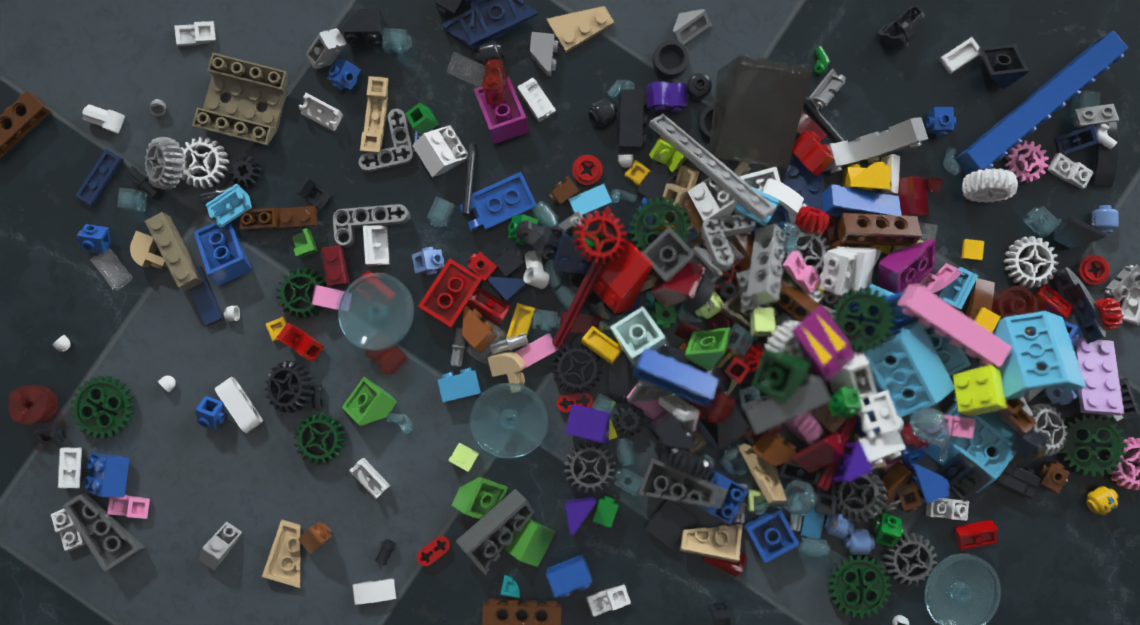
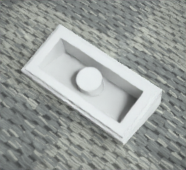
M891 154L882 157L881 162L891 166L890 189L884 193L893 195L898 194L900 156Z
M1136 284L1128 292L1121 305V308H1123L1122 314L1124 315L1121 320L1137 326L1140 323L1139 284Z

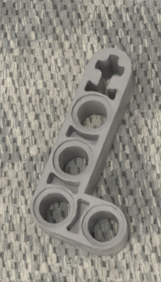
M401 204L339 209L333 215L335 241L343 247H351L355 242L354 228L371 225L404 224L409 221L410 212ZM400 210H402V212L405 214L401 215V218H399L397 215H391L390 211L393 214H399ZM384 211L386 217L383 220H378V213ZM361 213H366V220L363 222H359V215ZM344 214L347 215V221L341 224L339 218ZM348 233V241L342 243L341 236Z

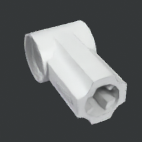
M89 104L82 113L83 120L102 126V128L119 134L125 115L109 109L106 111Z
M528 251L525 254L527 270L524 273L523 280L527 284L544 289L549 282V274L543 271L541 255L535 251Z

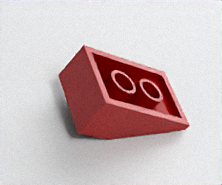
M629 240L626 241V244L622 245L624 248L622 252L617 251L620 256L618 258L613 256V261L608 262L600 271L592 287V290L614 313L633 308L653 265Z
M449 258L418 305L419 311L452 330L482 278Z

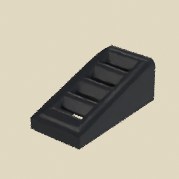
M1128 378L1119 379L1120 385H1123V389H1120L1121 393H1125V396H1122V401L1126 400L1127 404H1123V409L1128 408L1129 411L1122 414V419L1140 416Z

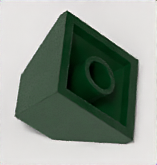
M764 349L752 386L786 404L803 384L810 364L794 355Z

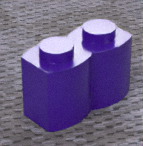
M652 82L646 85L647 107L654 109V112H663L666 109L670 110L671 113H679L687 107L686 84Z

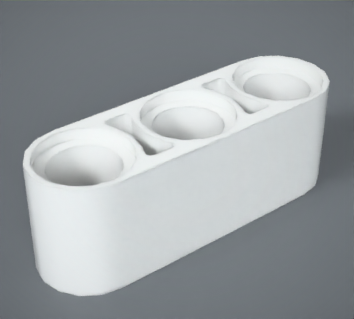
M230 377L215 387L216 393L244 433H248L263 423L262 417L234 377Z

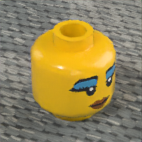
M1100 486L1088 493L1086 504L1093 513L1105 515L1117 508L1118 495L1112 488L1108 489L1105 486Z

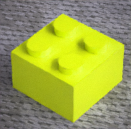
M990 365L953 374L958 411L970 417L1007 409L1001 371Z

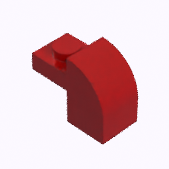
M288 322L276 337L280 342L293 348L302 357L312 362L315 361L324 349V346L315 338Z
M746 340L736 353L732 355L723 369L724 373L739 384L751 369V365H747V362L752 361V359L746 356L747 354L753 355L750 348L754 346Z

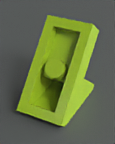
M660 139L649 154L651 159L666 164L671 172L678 170L680 165L686 160V157L670 143Z

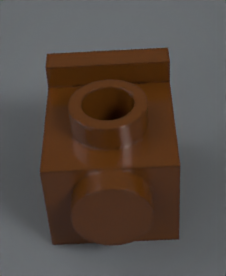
M566 176L565 182L557 183L553 187L552 193L548 196L554 204L558 203L561 207L569 201V198L578 195L579 190L570 177Z
M908 481L904 489L897 490L896 500H900L898 505L900 510L909 513L916 511L917 507L922 505L914 482ZM904 494H908L907 500H904Z

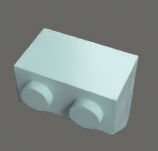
M643 306L610 327L621 349L632 365L638 362L644 348L655 351L665 344V336Z

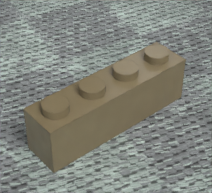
M161 212L146 220L145 223L177 286L189 291L203 283L204 281L172 218Z

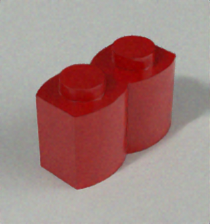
M805 130L789 148L812 173L819 175L834 159L831 155L833 151L826 144L822 145L819 142L821 138L814 131L810 133Z

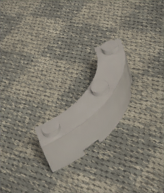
M922 118L906 120L889 127V130L867 134L851 142L846 140L827 145L833 151L831 155L834 159L822 172L830 171L831 174L836 173L850 164L864 161L873 163L880 160V156L909 146L910 149L921 146V142L928 139Z

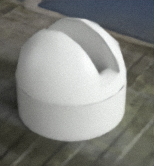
M633 154L618 155L619 164L624 168L630 167L633 164Z
M229 306L224 310L223 315L226 320H239L240 310L238 306Z
M63 335L52 346L58 351L64 352L69 349L71 342Z
M164 376L158 381L168 392L176 385L175 379L171 376Z
M902 615L895 616L892 621V625H897L898 622L909 625V620Z

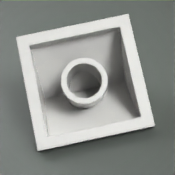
M837 246V249L857 254L850 289L859 291L860 287L863 289L868 288L872 281L876 248Z

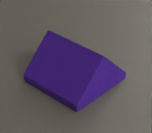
M573 404L565 434L608 445L610 413Z
M855 442L846 445L843 452L844 457L841 458L832 481L847 482L873 471L861 443Z
M593 496L565 501L569 529L572 535H574L595 505L596 500Z

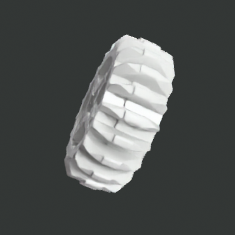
M199 137L198 141L192 138V144L185 142L186 149L182 148V154L184 155L182 179L187 180L186 183L189 185L193 184L195 188L201 186V188L206 189L207 184L210 187H214L213 181L219 184L220 180L218 178H225L223 171H229L224 166L229 164V160L225 159L228 154L223 152L224 147L219 146V142L216 140L212 142L211 138H206L205 140L203 137ZM201 149H211L209 153L200 154L197 152ZM200 158L204 160L203 163L205 167L202 166ZM216 160V164H215V167H214V169H213V168H212V164H213V162ZM202 171L208 174L204 177L194 176L196 173H200Z
M986 168V170H978V172H971V174L966 175L963 178L962 191L966 199L971 201L993 203L994 201L1000 202L1001 200L1011 198L1016 194L1018 183L1014 173L1009 170Z
M1034 236L1029 237V239L1023 237L1021 241L1016 240L1014 242L1015 245L1009 246L1010 251L1005 253L1009 259L1003 261L1009 265L1005 267V270H1010L1008 277L1014 276L1013 282L1017 283L1020 281L1019 285L1022 287L1026 285L1028 288H1032L1033 286L1040 287L1041 284H1047V279H1052V273L1057 271L1053 266L1059 263L1054 261V258L1058 256L1057 254H1052L1054 248H1048L1049 242L1043 243V238L1036 239ZM1027 247L1024 257L1019 259L1020 253ZM1043 266L1040 274L1035 277L1038 267Z
M790 320L789 323L784 322L782 327L777 326V331L772 332L771 338H767L769 343L765 345L766 349L794 355L805 361L792 333V330L801 322Z

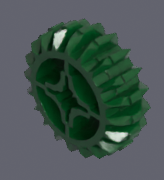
M297 268L296 273L290 270V277L284 274L283 278L286 281L278 282L280 285H283L282 289L276 288V291L281 292V295H277L276 299H282L278 305L285 306L282 311L285 313L289 311L290 317L296 314V319H301L302 315L304 319H308L309 314L315 317L314 310L321 313L322 310L319 306L312 305L313 298L311 293L315 289V285L323 287L327 284L324 280L320 281L322 275L315 276L316 271L312 270L309 273L308 268H304L303 273L301 268ZM308 278L311 280L309 283H306L303 286H300L295 282L298 279ZM290 287L293 290V296L290 298L291 301L289 300ZM299 289L306 291V298L299 297L301 295L299 294ZM302 301H305L310 305L305 309H297L294 307L296 304H299Z
M322 412L318 418V415L313 413L312 419L309 416L305 417L306 423L303 421L299 422L302 429H295L299 435H295L293 438L299 439V442L295 443L294 446H300L301 449L297 451L298 454L304 452L303 460L309 456L308 463L310 464L314 460L316 465H320L321 460L324 464H328V458L331 461H335L334 454L336 456L341 455L338 449H345V446L340 443L347 441L346 438H341V435L346 434V431L340 432L339 429L343 427V424L336 425L338 418H334L331 421V414H328L325 418V414ZM315 423H324L331 429L323 432L319 427H316ZM310 428L311 440L306 443V434ZM334 434V445L330 450L329 438ZM320 435H326L321 440L322 444L321 442L314 443L315 441H317ZM318 446L326 454H316L310 448Z

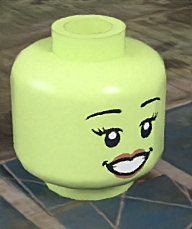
M714 291L709 301L703 307L695 311L698 317L703 316L709 319L722 310L721 305L723 302L716 291Z

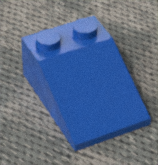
M232 221L222 228L214 222L194 231L207 275L216 286L253 271Z

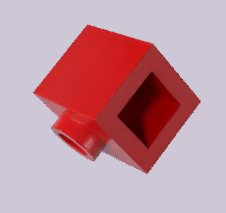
M481 252L478 254L474 253L468 260L470 263L468 268L485 282L498 269V266Z

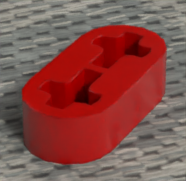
M588 393L563 395L558 398L557 407L562 412H570L572 405H568V409L560 406L563 398H567V401H574L575 405L583 406L581 403L576 404V400H581L582 396L585 395L587 399H590L586 407L590 408L593 404V398Z
M439 536L423 547L417 554L418 563L422 566H428L443 556L450 549L451 542L449 538ZM439 540L446 542V549L440 548L436 551L434 548L438 546ZM432 551L433 554L429 557L430 561L426 559L423 561L422 552L427 554Z

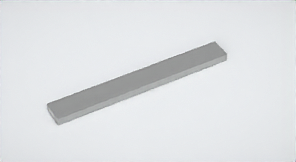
M661 114L650 121L649 127L761 221L775 211L776 207L666 115Z

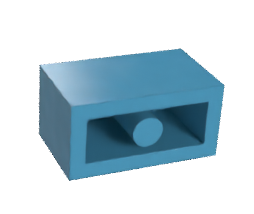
M467 368L460 370L461 374L453 376V372L441 375L442 379H438V385L442 401L447 402L482 393L477 371Z

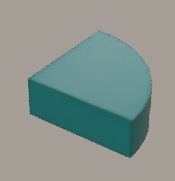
M647 291L645 310L651 312L654 307V296L650 293L651 291Z
M504 575L500 595L519 599L520 589L517 582L512 577Z

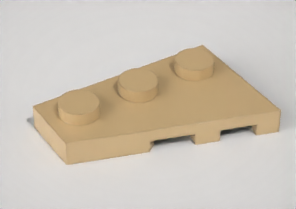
M605 6L546 19L565 52L614 24Z
M743 444L738 448L767 502L781 504L787 501L776 466L762 459L752 449L754 445Z
M281 520L262 577L300 588L301 543L298 539L301 537V525Z
M743 523L732 526L723 525L715 528L706 527L684 530L682 532L680 551L738 562Z

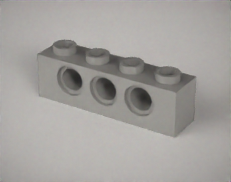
M775 223L755 229L747 297L757 305L774 302L779 298L786 233Z

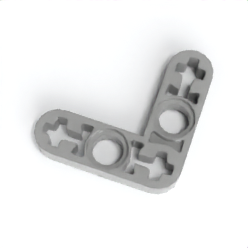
M393 109L388 114L394 147L380 150V153L370 152L363 154L359 158V165L364 171L371 172L408 164L413 160L414 152L407 119L402 110ZM395 114L402 116V118H399L401 126L404 125L405 127H397L396 121L392 120V118H395ZM400 131L406 133V138L403 141L396 139V134ZM403 150L410 153L407 155V159H404L403 156L397 157L398 161H396L393 152H396L397 155H401ZM384 154L391 155L392 159L389 163L385 164L381 161ZM375 156H377V160L380 165L377 166L376 162L370 163V167H367L363 163L366 162L367 158H369L370 161L376 160Z
M742 214L711 218L704 221L701 233L714 265L718 269L728 270L734 259L725 236L752 232L756 221ZM730 223L734 228H726L724 224ZM712 242H720L722 247H715Z

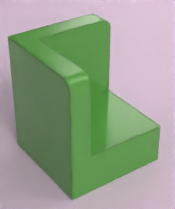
M303 229V233L292 237L296 247L293 250L297 257L302 258L318 252L311 230Z

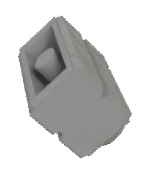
M337 28L320 32L306 52V56L313 68L318 69L323 66L332 65L346 45L345 38Z

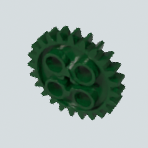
M655 196L654 202L648 198L647 205L641 202V209L634 208L637 215H630L634 222L628 223V225L633 226V229L629 230L628 233L634 236L629 240L636 241L634 246L636 248L640 247L639 251L641 253L650 245L647 242L650 234H653L656 240L666 230L643 232L644 228L676 225V228L672 230L683 241L689 242L685 235L691 234L690 231L686 230L687 227L691 226V224L686 223L690 216H683L686 209L679 210L680 203L673 205L674 199H670L667 202V197H662L660 202L659 197ZM670 212L672 219L666 223L664 219L665 214ZM651 214L653 221L650 225H647L645 218Z
M862 287L859 288L858 293L856 290L851 289L852 295L844 293L846 299L838 298V301L841 303L840 306L834 305L837 312L831 313V315L836 316V319L833 321L847 338L851 348L855 345V351H859L862 347L863 351L867 352L868 346L871 350H876L875 344L883 347L882 340L889 342L886 335L894 334L890 327L897 326L892 323V320L897 319V316L891 315V313L896 309L888 307L892 301L884 302L886 295L883 294L879 297L880 291L875 290L872 294L871 288H867L866 293ZM855 303H858L860 306L857 313L852 312V306ZM878 306L880 312L876 317H873L871 310ZM852 315L861 318L865 317L872 320H879L881 321V324H874L870 322H861L858 320L847 319L846 316ZM854 322L856 329L850 333L848 325ZM870 326H874L876 329L875 334L869 337L867 330Z
M98 376V379L92 377L91 382L84 381L85 387H77L80 393H73L77 399L70 401L72 404H75V407L70 408V411H75L71 418L78 419L74 425H82L79 430L80 432L87 430L86 436L93 434L94 438H99L101 435V438L104 439L108 435L109 437H114L115 432L117 434L122 433L121 427L128 428L126 421H132L129 414H135V412L130 409L136 406V404L130 403L134 396H128L131 389H124L126 383L119 384L120 379L112 381V376H107L106 378ZM97 390L101 391L99 399L96 397ZM115 398H117L119 402L117 407L113 405V400ZM88 399H90L92 402H94V403H96V404H92V403L88 402ZM89 407H91L92 409L91 416H89L87 413ZM110 410L116 411L118 415L116 416V414H114ZM106 415L110 418L108 425L104 421Z
M1092 413L1090 419H1087L1085 414H1083L1081 421L1075 417V424L1068 422L1070 429L1065 428V432L1068 434L1065 436L1067 442L1063 444L1065 449L1061 450L1060 453H1066L1067 456L1063 460L1071 461L1069 467L1077 466L1075 472L1083 469L1084 476L1087 475L1088 471H1091L1092 477H1095L1098 471L1101 476H1104V470L1112 473L1111 466L1118 469L1119 467L1116 462H1124L1120 455H1127L1126 452L1122 451V448L1128 447L1127 444H1122V441L1127 439V437H1120L1119 434L1123 429H1115L1118 423L1110 425V418L1103 421L1100 414L1098 419H1095ZM1084 430L1087 432L1088 438L1083 441L1079 440L1076 437V432ZM1099 431H1106L1109 434V439L1101 441L1097 436ZM1091 440H1094L1096 444H1111L1112 447H1096L1093 451L1091 447H1076L1074 443L1088 444ZM1079 449H1084L1088 452L1086 460H1080L1077 457ZM1100 450L1108 451L1110 456L1107 461L1099 459L1098 452Z
M848 555V561L840 558L842 564L835 563L837 570L830 569V572L834 575L833 577H827L832 582V584L827 585L829 589L833 590L828 593L830 597H834L832 603H838L836 608L839 610L843 609L845 615L850 612L853 618H855L857 613L861 619H863L864 613L868 617H871V611L878 614V606L884 609L882 601H889L885 598V595H891L887 588L891 587L892 584L886 582L890 579V576L884 575L887 569L884 567L880 568L882 563L879 561L875 563V558L870 557L868 560V555H863L862 558L860 555H855V559ZM871 571L872 577L869 580H865L866 572ZM848 572H852V573H853L852 579L849 580V581H846V580H845V575H846ZM859 582L862 583V586H859V589H857L856 586L859 585ZM852 591L854 597L851 600H846L847 593ZM873 591L872 598L867 600L866 593Z

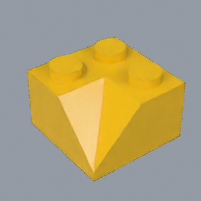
M873 162L867 168H860L861 165L850 164L849 167L843 170L842 187H854L859 190H871L877 193H884L890 189L891 166L885 165L884 162Z

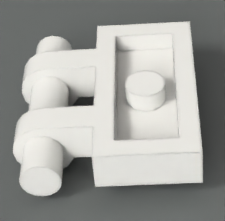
M888 390L868 396L869 405L865 406L861 399L863 408L856 413L862 420L863 432L867 434L869 440L876 438L874 430L880 428L882 435L902 429ZM873 411L877 421L871 423L868 413Z

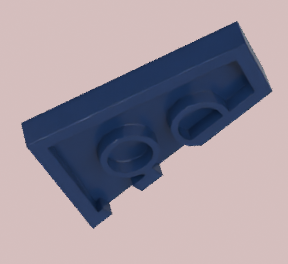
M562 232L552 264L553 269L586 275L594 258L592 257L587 262L586 259L589 255L585 254L581 257L580 254L583 250L576 251L575 249L580 243H573L574 239ZM606 257V263L603 264L602 269H603L604 266L609 262L608 259H607V257Z

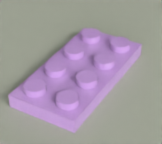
M1080 338L1073 350L1086 386L1085 389H1078L1081 413L1122 415L1124 412L1114 341L1096 340L1088 344L1086 339Z

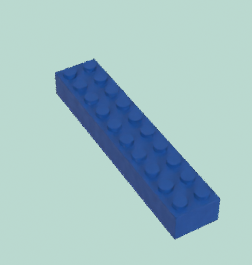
M1114 30L1097 40L955 158L956 163L967 175L971 174V172H978V170L990 169L993 166L992 163L1003 158L1009 149L1016 147L1023 141L1022 138L1033 133L1038 125L1043 124L1052 117L1051 114L1059 111L1066 105L1068 100L1081 93V89L1095 81L1094 78L1102 75L1110 68L1111 64L1123 58V52L1128 49V46Z

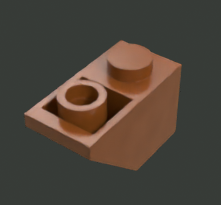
M466 306L463 312L462 336L473 348L482 352L497 337L493 332L495 328L488 321L484 323L481 320L482 315L475 308L471 310Z
M767 430L752 447L762 459L773 466L794 461L792 456L797 454L795 451L797 447L791 442L787 441L785 443L783 442L785 439L778 433L772 434Z
M318 522L311 526L298 540L312 554L332 537L330 534L331 530L325 523Z

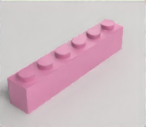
M909 284L897 304L903 308V313L911 317L915 316L919 319L918 322L925 327L930 326L935 329L933 331L935 334L943 338L947 337L950 339V344L958 348L962 347L965 349L964 353L973 358H979L980 363L984 366L1001 367L1012 348L920 285Z

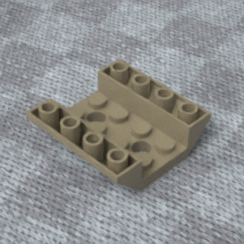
M212 52L207 70L212 74L203 109L197 107L192 126L268 145L278 130L286 101L287 71ZM225 94L231 95V100L228 103L222 102V97ZM262 103H266L268 106L265 112H259L258 110L259 105Z

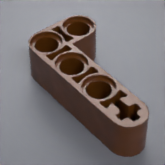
M781 275L779 298L774 302L798 321L802 322L821 305ZM825 309L829 316L832 318L831 313L827 309Z

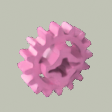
M1027 141L1021 142V144L1008 150L1011 155L1005 156V159L1009 160V162L1004 165L1010 167L1009 171L1013 172L1016 178L1019 177V182H1023L1026 179V182L1029 183L1039 179L1041 175L1046 173L1043 169L1049 166L1045 163L1049 157H1044L1043 155L1046 153V150L1041 151L1040 144L1034 146V141L1029 143ZM1020 150H1024L1022 154L1017 155ZM1032 169H1036L1033 173L1029 174Z

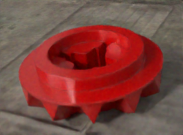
M583 155L575 160L572 173L575 180L580 184H594L602 176V164L596 157ZM582 164H584V166H586L587 168L592 167V177L587 173L581 175L584 171Z
M1089 255L1083 258L1078 265V274H1080L1081 280L1088 283V285L1102 284L1107 280L1110 273L1108 262L1099 255ZM1092 266L1093 268H1100V270H1097L1096 272H1094V274L1092 272L1090 273L1087 271L1091 269Z

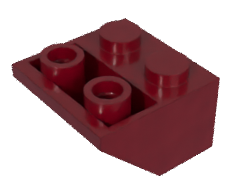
M688 262L668 282L659 274L650 293L666 308L674 304L677 305L686 299H691L696 293L698 283L703 278L702 274L705 267Z

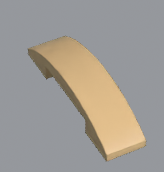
M369 76L367 109L360 151L380 153L387 112L388 78Z

